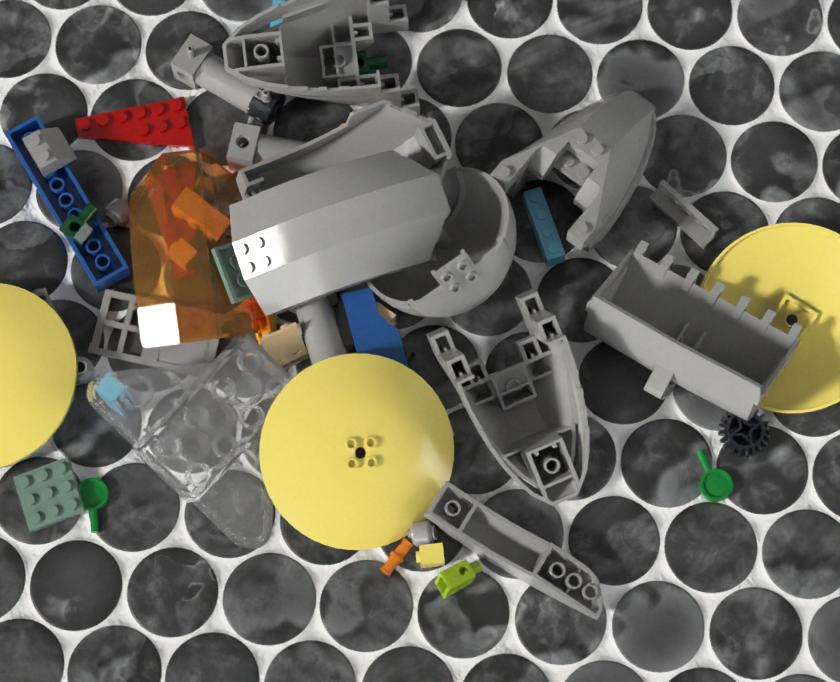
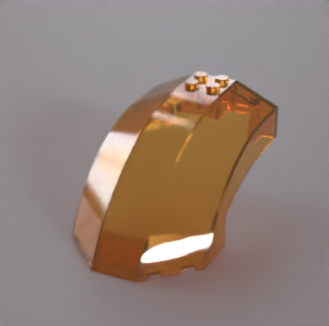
M201 149L162 153L129 196L131 255L142 348L259 333L255 297L231 304L211 249L232 242L229 205L243 200L236 182L237 177Z

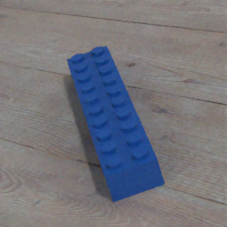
M37 115L7 131L5 135L60 228L70 214L78 216L90 202L67 164L45 177L41 173L22 138L38 129H46ZM96 214L88 224L93 231L82 245L77 244L66 235L64 236L99 293L130 276L131 272ZM79 226L74 227V228L72 229V232H77V231H79V230H80V227H79Z

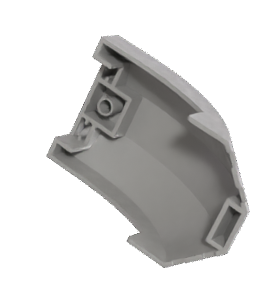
M384 99L352 111L345 124L316 139L240 169L236 182L244 200L310 173L358 158L394 150L400 155L421 164L423 167L437 172L442 183L452 151L435 119L423 117L413 110L398 107Z
M394 150L325 168L229 205L232 245L244 281L266 316L283 313L383 275L399 273L430 261L433 255V248L438 243L445 219L448 218L451 211L439 174L400 155Z

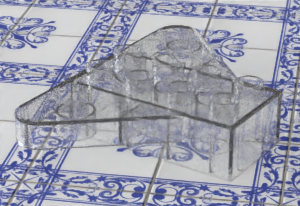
M248 333L237 336L212 363L113 371L99 374L90 381L87 388V398L91 406L133 446L131 450L187 503H193L239 547L256 549L269 541L273 527V502L268 495L262 478L259 444L262 427L269 408L276 396L292 377Z

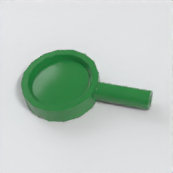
M703 449L697 451V456L705 470L699 483L700 493L711 502L725 500L733 488L732 478L722 469H712Z
M88 478L79 483L78 487L85 510L90 512L91 533H98L97 510L102 509L108 502L109 491L108 487L100 479Z

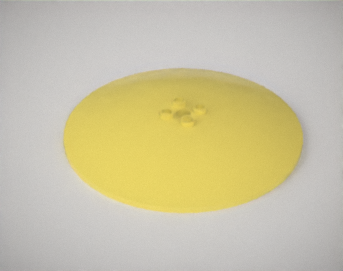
M794 222L758 228L735 240L725 248L709 267L700 287L711 292L716 282L720 281L725 284L720 298L735 306L742 295L751 298L746 312L759 319L763 318L768 309L777 312L771 325L788 334L793 326L786 322L787 317L790 315L796 316L798 319L797 324L803 326L797 338L800 343L786 368L782 369L773 382L759 408L777 413L796 414L817 411L840 402V234L821 226Z
M0 283L1 469L27 458L54 435L69 411L77 383L76 351L69 330L61 317L37 295L25 289Z
M364 353L342 354L318 361L294 376L276 396L269 408L261 431L259 444L260 469L263 482L273 504L280 514L299 532L316 542L334 548L346 550L373 549L407 536V531L411 529L413 522L427 520L423 515L432 503L433 498L446 481H450L454 462L453 432L450 420L439 397L430 385L413 370L399 362L379 355ZM359 447L365 449L363 458L355 456V450Z

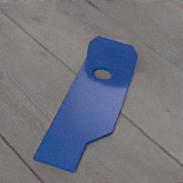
M369 287L341 294L356 352L379 355L408 367L399 330L379 315L372 289Z

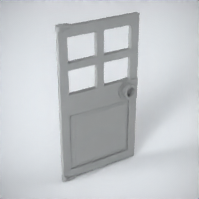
M105 289L88 354L100 355L211 380L226 315ZM112 298L129 301L124 323L106 320ZM136 303L153 306L148 329L130 325ZM104 326L122 329L117 352L99 348ZM128 331L146 335L141 357L123 353Z

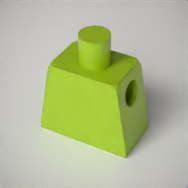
M465 559L441 571L434 583L445 599L471 584L476 577L475 574L482 571V567L477 560L469 564Z

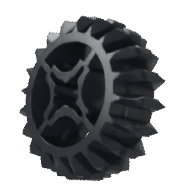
M758 409L750 419L754 422L753 424H748L744 419L728 411L726 412V417L721 418L722 423L718 425L721 431L718 432V436H723L720 439V443L726 442L724 449L726 450L730 447V454L736 451L738 452L737 457L744 453V457L748 458L750 452L754 457L757 454L756 451L761 453L763 451L762 447L768 445L765 440H769L771 436L766 433H769L771 428L765 427L769 424V421H762L765 415L761 414L758 416ZM736 420L737 430L730 434L729 425ZM741 430H747V435L742 434ZM759 430V440L753 444L752 434ZM735 440L743 441L744 445L736 443Z

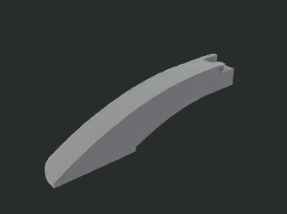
M446 481L423 515L424 517L438 525L440 530L516 578L596 620L599 618L603 606V595L601 594L599 580L592 570L552 542L549 543L500 516L450 482Z

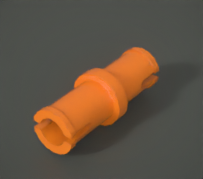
M403 538L394 552H390V557L380 567V570L390 577L398 564H402L403 558L414 545Z

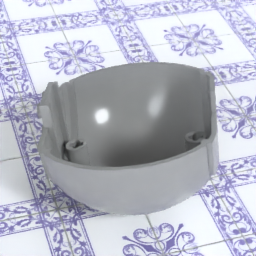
M456 166L446 170L442 186L451 211L448 218L445 219L438 243L435 244L432 251L433 255L436 256V262L430 260L399 273L383 275L366 281L368 286L383 301L400 311L415 316L428 318L450 317L477 307L497 290L508 273L514 257L517 229L515 215L505 191L492 176L483 171L469 167L457 168Z

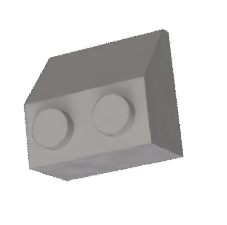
M59 127L38 129L22 138L44 177L77 159Z

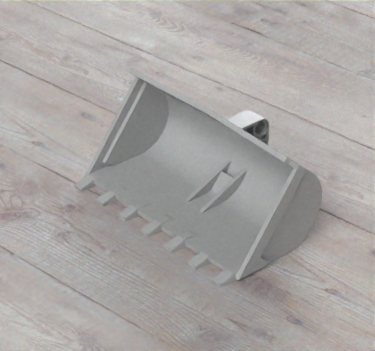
M641 240L635 251L632 249L587 302L585 311L588 314L584 323V331L653 371L644 387V391L660 400L668 398L677 384L748 422L763 402L782 369H785L800 343L797 338L803 326L794 323L788 334L771 325L777 312L768 309L762 319L746 312L751 298L742 295L736 306L720 298L725 284L717 281L711 292L695 284L700 273L699 270L692 267L686 278L674 273L670 268L675 257L667 253L661 264H658L644 256L649 243Z

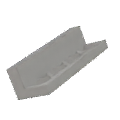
M664 179L649 196L648 200L701 248L704 249L717 236L719 229Z

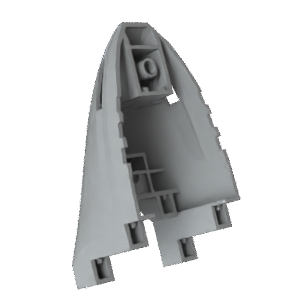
M289 0L276 4L255 15L240 25L222 44L225 71L251 86L285 95L366 107L385 99L392 102L391 104L408 108L420 115L418 89L401 91L398 73L380 75L379 70H376L374 74L359 75L356 53L374 44L373 34L408 30L406 4L389 6V0ZM282 17V23L272 26L261 33L251 34L255 30Z
M626 91L606 96L576 112L530 146L502 160L490 176L501 185L505 193L513 198L521 188L525 189L528 171L543 181L555 167L580 185L581 189L574 198L573 203L584 212L568 230L566 240L579 250H585L589 253L596 244H600L610 231L639 185L654 144L657 129L655 106L635 91Z
M531 289L515 296L530 336L515 342L520 362L488 375L480 357L469 362L466 361L464 354L455 348L450 333L445 327L426 335L437 360L457 390L471 420L490 452L511 478L531 496L554 506L579 494L588 468L589 426L583 389L566 335L561 332L555 315L544 309L538 292ZM576 423L578 424L579 439L578 458L576 462V467L574 469L573 461L575 457Z

